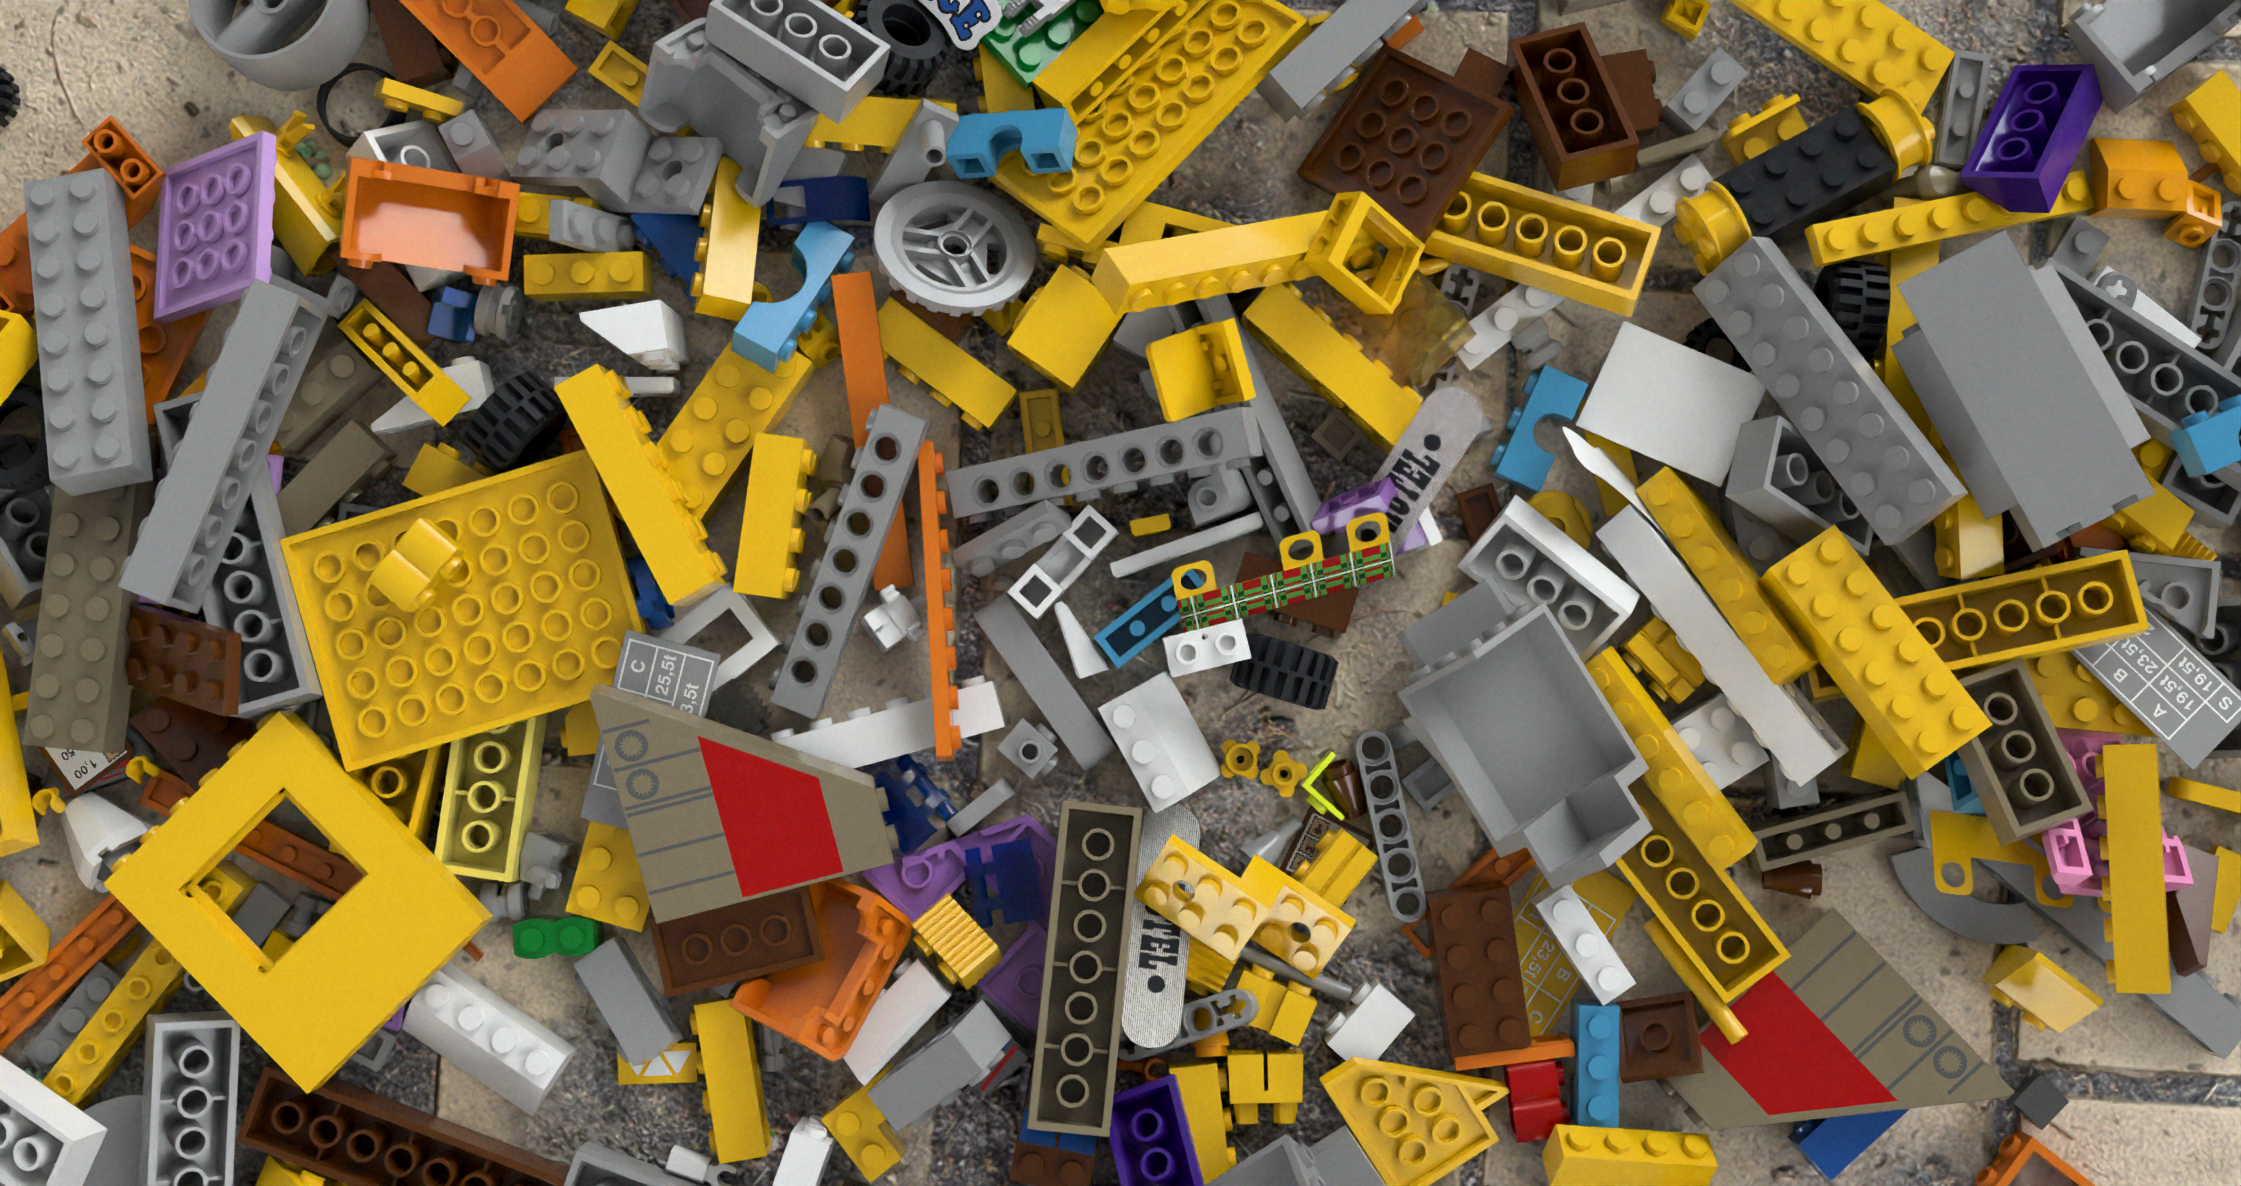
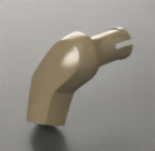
M1925 165L1919 166L1914 171V175L1900 178L1896 182L1891 183L1890 188L1881 192L1880 196L1883 205L1886 207L1894 197L1919 198L1924 201H1932L1972 193L1975 190L1961 183L1960 175L1963 169L1953 172L1942 166Z
M841 434L831 435L817 465V478L822 495L808 505L806 513L810 521L818 526L826 525L834 515L841 512L842 507L837 505L840 492L845 483L851 485L855 474V469L851 468L855 454L854 440Z

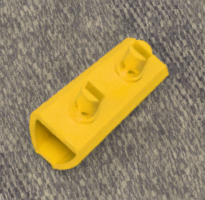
M294 110L279 129L276 128L268 117L239 115L231 119L229 129L232 142L262 130L276 135L277 163L274 178L275 202L273 204L272 229L288 255L305 277L308 275H317L319 277L336 267L338 264L331 258V255L340 248L346 171L327 190L294 149L315 129V125L304 123L308 116L298 110Z

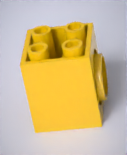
M1061 263L1046 286H1040L1020 311L1012 326L1013 334L1007 341V346L1010 354L1075 397L1112 344L1115 334L1128 313L1115 315L1098 289L1090 282L1091 276L1086 271L1074 264L1069 269Z

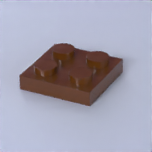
M1692 991L1614 1002L1620 1006L1619 1074L1624 1084L1704 1073L1696 1001Z

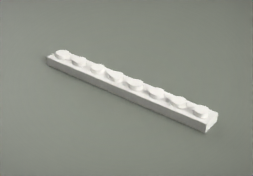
M1693 153L1613 214L1660 228L1677 215L1675 212V202L1680 197L1691 199L1704 192L1705 185L1713 181V178ZM1520 283L1452 334L1444 343L1468 373L1512 339L1511 337L1540 319L1565 300L1566 297Z

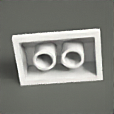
M660 299L579 313L581 322L651 370L656 369L657 374L676 373L680 371V365L690 364L683 317Z
M1167 670L1097 708L1155 814L1222 775L1215 756Z
M922 954L915 961L907 957L892 973L897 980L887 990L884 988L881 990L850 1049L843 1056L847 1065L864 1086L949 999L955 988Z

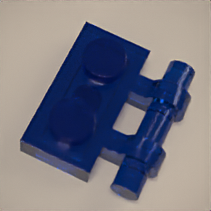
M905 754L896 762L904 772L896 781L886 770L880 773L874 780L876 787H884L890 810L883 812L886 825L894 824L899 849L904 855L910 856L938 831L928 819L931 815L938 812L947 822L958 811L950 803L951 796L945 789H938L927 776L929 771L921 762L916 763L909 754ZM912 786H916L927 799L919 807L906 794V791Z
M1031 837L991 844L993 860L982 862L980 847L964 849L967 864L963 866L964 876L969 878L973 898L972 901H969L971 914H976L977 925L981 929L994 926L991 913L993 910L1002 909L1005 925L1045 917ZM996 873L1000 896L988 897L985 875Z

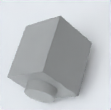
M1025 717L1019 721L997 747L1002 754L1031 779L1038 773L1045 778L1059 762V759L1054 755L1059 750V747L1054 744L1058 737L1043 723L1040 722L1035 727Z

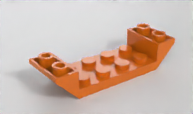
M399 0L523 125L579 71L556 44L512 0Z
M110 115L81 141L90 153L66 175L104 168L124 189L129 231L154 208L166 174L122 125ZM26 211L0 234V310L22 315L24 319L34 315V295Z

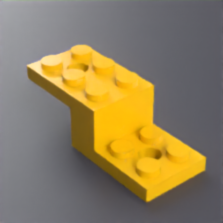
M1143 201L1125 219L1119 243L1105 240L1091 253L1057 227L1040 223L1037 243L1039 252L1045 254V260L1056 264L1062 263L1063 265H1067L1068 260L1083 264V270L1093 273L1104 249L1239 225Z
M1174 834L1170 836L1134 892L1136 899L1231 962H1234L1248 940L1252 939L1312 980L1316 979L1356 922L1354 918L1257 854L1253 856L1240 877H1238ZM1177 881L1189 883L1195 893L1184 892L1179 887ZM1298 922L1306 925L1311 933H1299L1294 928L1293 923Z

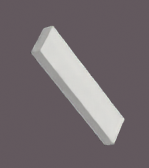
M1260 511L1112 562L1109 565L1113 577L1119 579L1260 530L1264 523Z

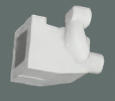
M890 584L879 592L882 605L872 610L861 620L860 624L883 655L901 643L906 637L910 641L916 642L927 634L926 629L922 628V619L918 615L927 608V601L921 594L908 601L905 595H900L899 591H895L894 588L896 587Z

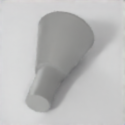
M1292 814L1275 831L1272 830L1239 848L1238 852L1242 857L1238 859V863L1245 869L1253 856L1257 854L1274 865L1286 846V842L1303 827V824Z

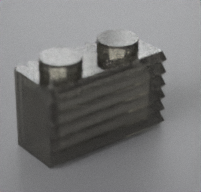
M731 679L711 693L708 709L718 723L755 736L769 728L766 721L771 718L772 712L767 711V705H762L763 699L758 698L759 693L754 692L755 686L749 685V679Z

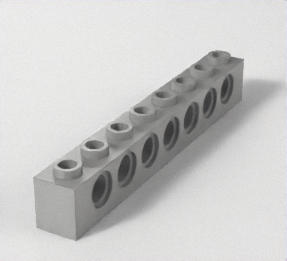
M888 403L880 404L878 410L875 408L871 410L865 425V431L870 432L865 447L859 445L851 463V468L856 470L851 485L848 483L844 484L837 501V505L842 507L837 522L831 520L824 535L823 542L828 544L824 558L818 557L810 573L809 579L815 581L810 595L804 594L798 605L796 616L800 617L801 620L796 632L791 630L785 640L782 652L788 655L783 668L777 667L771 678L769 689L774 691L770 700L771 703L812 719L817 718L822 713L931 420ZM884 437H890L897 443L898 452L893 459L883 457L879 451V444ZM871 474L879 476L884 483V490L880 496H873L866 490L865 482ZM855 512H862L869 518L870 527L866 533H859L853 528L852 517ZM841 549L850 550L855 555L856 565L853 570L844 569L839 564L838 554ZM828 586L835 587L841 592L842 602L840 606H831L826 602L824 592ZM814 623L822 624L827 629L828 640L826 643H819L813 639L811 627ZM800 660H806L813 665L815 670L813 679H805L800 676L797 670V664Z
M1237 407L946 471L954 518H969L970 524H978L992 521V513L1004 511L1005 517L1016 516L1027 510L1029 505L1037 504L1045 499L1060 507L1065 505L1064 498L1076 496L1077 502L1101 498L1100 490L1113 488L1114 494L1138 490L1137 483L1150 480L1151 486L1165 485L1175 482L1174 475L1188 472L1189 478L1208 476L1213 474V466L1226 464L1227 471L1250 467V459L1263 456L1254 407ZM1214 433L1219 436L1221 441V447L1215 455L1209 449V439ZM1175 442H1179L1183 450L1182 457L1178 462H1175L1171 456V448ZM1138 450H1141L1145 457V463L1141 470H1138L1134 464V456ZM1101 458L1106 461L1108 466L1107 473L1103 478L1097 470L1098 462ZM1065 466L1068 467L1071 473V479L1067 485L1063 483L1061 473ZM1029 474L1034 479V489L1031 493L1028 492L1025 484ZM993 482L997 484L999 490L996 500L990 494Z

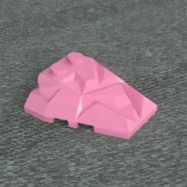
M2055 727L2094 810L2077 820L2042 832V841L2052 878L2059 886L2061 894L2102 897V877H2110L2109 860H2101L2099 837L2107 836V819L2098 818L2097 795H2105L2104 779L2096 778L2095 754H2103L2102 745H2125L2119 734ZM2162 827L2166 892L2188 888L2194 882L2184 847L2177 835L2168 838Z

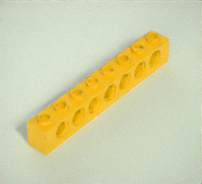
M228 860L219 862L197 885L232 918L259 882L234 862ZM190 893L187 895L189 898L193 897ZM156 938L151 941L41 1082L81 1111L86 1109L146 1032L147 1014H160L184 983V975L187 970Z

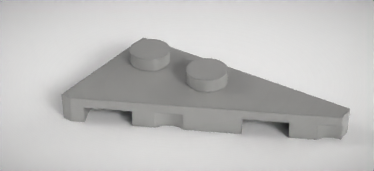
M2076 547L2074 548L2073 558L2078 560L2116 551ZM2128 552L2141 600L2198 637L2214 639L2221 561Z

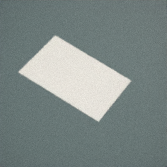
M1624 321L1576 426L1721 487L1733 461L1741 423L1752 421L1767 388L1756 375Z

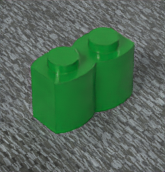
M548 914L538 915L512 926L514 955L525 959L543 958L554 952L563 956H580L593 951L604 943L603 922L576 914L564 918Z

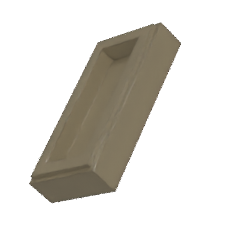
M1703 129L1638 150L1634 174L1688 157L1693 153L1697 154L1705 151L1714 141L1711 129Z

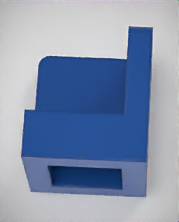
M446 286L436 287L426 332L430 335L460 343H473L475 337L474 313L478 295Z

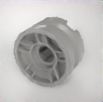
M497 283V286L483 285L475 307V332L487 337L496 334L498 339L510 342L516 335L521 322L524 305L522 289L514 286L502 288L499 283Z

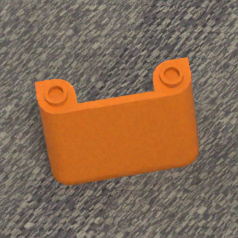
M347 156L339 256L347 258V265L352 267L372 269L373 262L386 261L463 272L473 276L472 283L497 286V280L508 281L520 184L484 176Z
M839 877L809 884L826 959L821 962L771 973L768 980L761 977L749 978L739 986L736 995L729 1005L741 1014L831 1061L841 1059L850 1049L906 947L912 932L911 920L908 916L878 894Z

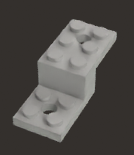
M539 109L532 121L530 131L522 150L518 154L510 177L520 185L579 186L607 212L698 215L725 145L717 137H655L628 110Z

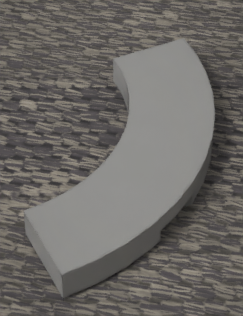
M1915 847L1886 855L1890 868L1906 896L1929 919L1941 927L1973 940L1993 944H2019L2037 940L2027 902L2021 900L2011 903H1991L1978 900L1969 895L1940 892L1935 886L1933 856L1930 849ZM1941 872L1943 880L1949 886L1956 887Z

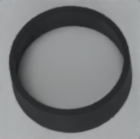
M350 63L340 74L321 84L317 94V110L322 123L334 139L348 148H351L359 137L340 134L330 127L326 115V102L332 87L343 76L358 70H372L381 76L382 79L388 78L397 81L388 72L368 64ZM390 109L387 119L380 128L405 123L407 113Z

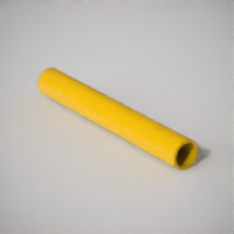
M1656 916L1642 926L1644 931L1689 990L1692 991L1693 995L1731 1045L1736 1044L1747 1036L1748 1032L1659 918Z

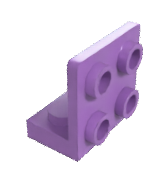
M1390 476L1372 484L1367 483L1323 501L1311 524L1319 535L1329 531H1333V533L1343 532L1346 530L1348 522L1352 519L1377 512L1385 514L1389 510L1388 506L1393 497H1397L1399 494ZM1418 522L1414 525L1394 556L1425 544L1426 536Z

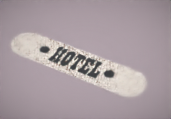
M1443 387L1435 390L1427 397L1370 483H1375L1390 476L1399 496L1393 497L1388 506L1389 510L1385 513L1393 556L1481 428V408L1474 397L1462 389ZM1375 521L1363 522L1357 527L1355 536L1361 542L1372 541L1379 535L1380 525ZM1346 530L1336 534L1326 549L1324 559L1350 553ZM1376 581L1355 587L1363 590L1372 586Z
M1172 804L1156 814L1151 809L1144 817L1141 828L1135 890L1172 834L1195 849H1199V823L1194 814L1187 808L1178 804ZM1177 881L1179 887L1184 892L1194 893V889L1189 883ZM1134 897L1121 1024L1127 1037L1137 1045L1146 1048H1159L1170 1043L1180 1030L1190 934Z

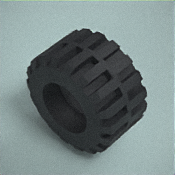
M862 0L851 21L891 46L883 79L873 88L875 91L877 88L882 90L884 95L892 96L896 93L901 98L908 97L910 93L914 96L921 93L923 89L929 86L950 51L948 48L951 45V37L947 35V30L938 18L918 0Z
M1854 260L1824 266L1817 278L1813 293L1868 363L1882 342L1889 317L1891 293L1886 267L1880 263Z
M529 371L504 383L482 403L466 427L463 443L497 475L525 467L537 458L559 434L567 420L568 414L557 393L537 374Z
M1254 632L1246 633L1252 658L1234 662L1229 680L1235 686L1309 709H1325L1339 664L1335 658L1325 653Z

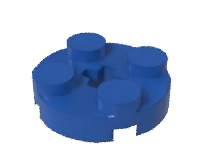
M642 553L635 554L633 558L626 559L631 581L637 582L640 593L635 595V602L641 618L647 619L651 630L656 629L659 631L673 627L674 622L671 619L675 618L674 606L668 604Z

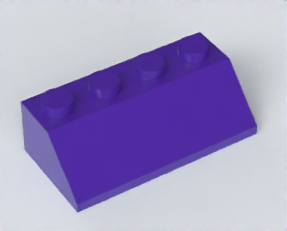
M2094 64L2015 65L1960 175L1961 183L2009 212L2050 213L2103 102Z
M1171 1074L1114 1094L1109 1139L1121 1186H1205L1176 1075Z

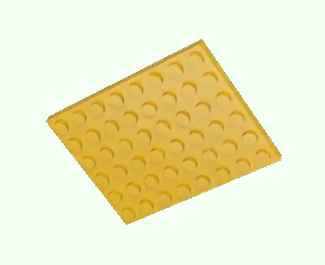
M587 449L279 540L346 772L356 771L590 701L589 694L594 684L604 683L613 686L626 629L647 634L643 619L636 606L635 591L602 478ZM419 518L430 519L466 550L461 557L464 563L449 580L443 578L434 589L437 592V596L423 611L417 609L415 612H404L372 585L368 579L380 562L395 548L402 536Z

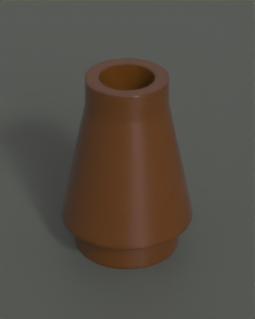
M1351 758L1340 759L1328 764L1322 771L1324 777L1321 781L1341 809L1345 820L1355 819L1364 815L1367 809L1364 804L1358 766L1353 765Z
M1810 859L1763 871L1762 888L1811 899V895L1821 896L1822 866L1821 864H1812Z

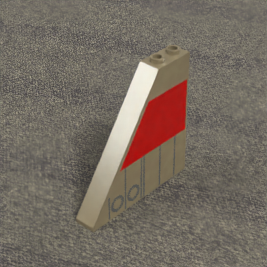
M604 683L593 685L589 696L656 924L894 863L893 849L899 848L898 837L894 824L886 825L883 812L890 810L885 788L876 787L874 776Z
M1834 907L1787 949L1791 955L1790 958L1726 1004L1748 1032L1747 1036L1736 1044L1731 1045L1711 1018L1699 1029L1704 1073L1656 1080V1083L1671 1099L1678 1095L1689 1106L1684 1113L1700 1130L1707 1126L1711 1131L2001 1099L2009 1097L2015 1092Z

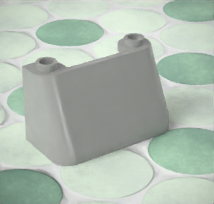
M2107 0L2103 4L2100 2L2095 6L2087 2L2068 18L2072 24L2067 31L2084 63L2094 64L2103 99L2109 108L2118 115L2241 22V0Z
M698 18L654 42L637 115L661 132H676L688 125L702 137H717L725 145L723 153L744 169L736 178L735 188L737 193L758 209L770 201L815 126L819 112L705 40L704 32L707 18Z
M1150 368L1139 372V387L1145 402L1154 401L1156 404H1160ZM1211 408L1190 417L1214 413L1215 410ZM1216 433L1209 439V449L1215 455L1221 447L1220 438ZM1226 464L1213 466V474L1211 476L1200 479L1193 484L1187 498L1190 508L1187 510V515L1193 530L1244 512L1256 505V499L1242 469L1227 471Z

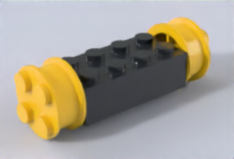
M1886 87L1880 92L1879 99L1869 104L1859 102L1713 179V181L1705 185L1704 192L1691 199L1687 197L1677 199L1675 202L1677 223L1673 224L1674 233L1682 245H1688L1694 255L1695 265L1703 276L1710 274L1752 236L1771 238L1779 248L1805 234L1804 229L1809 226L1827 222L1889 189L1891 183L1901 178L1902 171L1913 165L1919 167L1929 164L1933 153L1931 140L1935 138L1934 127L1926 117L1921 116L1913 104L1909 92L1904 87Z

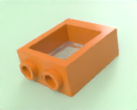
M2018 1129L2014 1134L2007 1136L2001 1142L1998 1156L1990 1166L1984 1167L1977 1174L1974 1181L1975 1186H2096L2035 1138Z

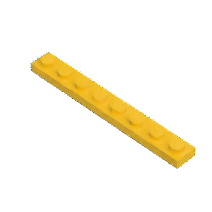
M2080 170L2068 173L2050 213L2009 212L1978 192H1972L1813 224L1804 230L1815 268L2082 213L2094 208L2095 205L2085 172Z

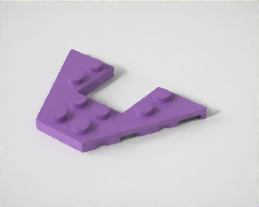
M1028 813L894 859V863L864 870L861 873L899 911L908 916L911 923L947 893L951 895L972 872L983 880L1030 927L1002 955L1003 960L1001 963L991 969L988 974H985L982 979H979L975 985L1036 1036L1057 841L1038 821Z

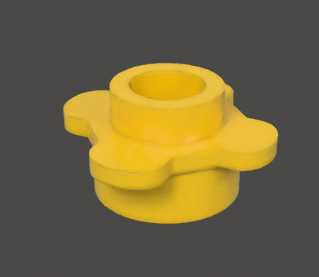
M1233 739L1224 741L1221 746L1224 752V763L1220 766L1221 774L1226 778H1231L1234 775H1241L1249 780L1256 778L1259 774V769L1256 766L1257 755L1260 753L1259 744L1255 741H1248L1246 744L1236 743ZM1239 755L1244 758L1242 763H1238L1236 760Z
M1279 750L1273 754V761L1269 767L1261 771L1260 779L1264 784H1271L1277 788L1282 797H1290L1295 792L1294 787L1297 782L1307 776V768L1303 763H1296L1291 760L1286 751ZM1282 770H1286L1288 773L1284 778L1280 776Z

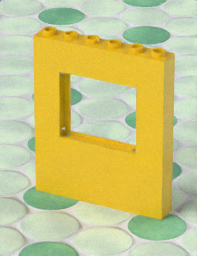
M293 710L272 711L256 725L259 731L249 741L246 739L240 741L228 752L227 756L230 759L220 769L214 768L200 779L198 785L201 788L191 798L189 796L182 798L169 810L171 817L162 826L156 825L141 837L139 842L142 846L132 855L130 853L124 855L110 868L113 874L103 885L305 1093L309 1094L322 1087L494 916L353 771H345L343 761ZM287 797L359 870L363 877L273 963L197 884ZM189 892L193 897L189 898L185 894ZM262 967L266 973H261L259 969Z

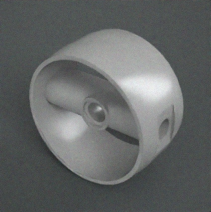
M188 0L191 17L197 30L218 56L246 78L267 88L280 91H300L314 88L340 74L360 51L370 23L369 0H328L321 16L304 36L293 44L276 51L326 0H253L233 21V13L238 0Z

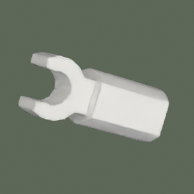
M674 1145L665 1171L702 1184L704 1181L710 1182L711 1186H732L720 1179V1172L728 1171L735 1174L739 1169V1165L735 1162L719 1164L712 1161L713 1157Z

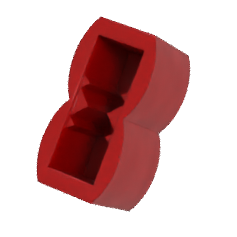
M1555 1059L1503 1065L1505 1085L1510 1091L1507 1094L1511 1130L1513 1138L1517 1143L1549 1139L1555 1124L1570 1125L1568 1104L1566 1101H1560L1559 1086L1565 1085L1561 1061L1555 1062Z

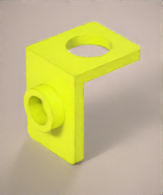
M1329 750L1299 784L1310 793L1306 801L1320 814L1324 815L1329 810L1342 821L1345 816L1310 786L1336 757Z

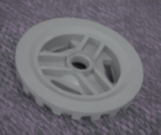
M927 181L909 186L897 192L880 210L872 237L873 256L878 258V269L882 275L890 277L889 285L895 291L904 290L907 294V300L914 304L918 302L926 306L929 311L950 313V316L960 317L963 313H971L973 317L981 316L985 309H991L996 312L1003 309L1005 302L1013 303L1019 297L1022 289H1026L1029 284L1036 260L1034 238L1021 215L1010 204L992 192L957 181ZM947 244L958 245L963 249L964 253L959 255L951 254L945 250L944 246ZM987 249L991 250L998 262L999 273L997 275L987 272Z

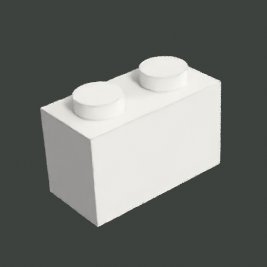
M1374 978L1370 984L1365 981L1355 990L1350 998L1353 1004L1344 1015L1338 1012L1332 1017L1324 1029L1327 1032L1324 1040L1329 1047L1346 1061L1351 1057L1377 1060L1415 1014Z

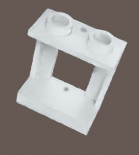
M728 582L727 585L658 637L685 645L689 639L730 608L754 638L718 666L709 703L714 700L713 697L762 658L768 654H773L784 645L746 595L733 592V582Z
M1242 619L1161 639L1172 678L1252 658Z

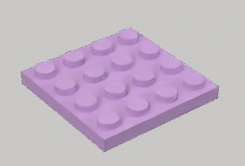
M262 130L163 170L166 177L161 187L154 320L170 323L240 299L244 290L251 286L254 278L270 283L272 269L270 267L271 243L274 236L272 229L273 204L275 202L274 178L277 163L276 135Z

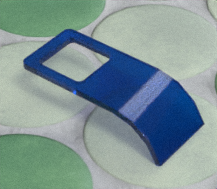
M829 176L782 181L778 188L804 187L806 215L803 217L776 219L774 196L766 203L767 223L770 226L832 220L870 221L867 179L857 176Z

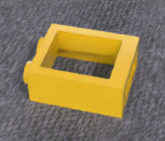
M1363 191L1337 193L1302 262L1365 314H1393L1394 309L1401 302L1402 293L1411 275L1418 267L1419 258L1426 245ZM1360 226L1389 249L1371 288L1342 265Z

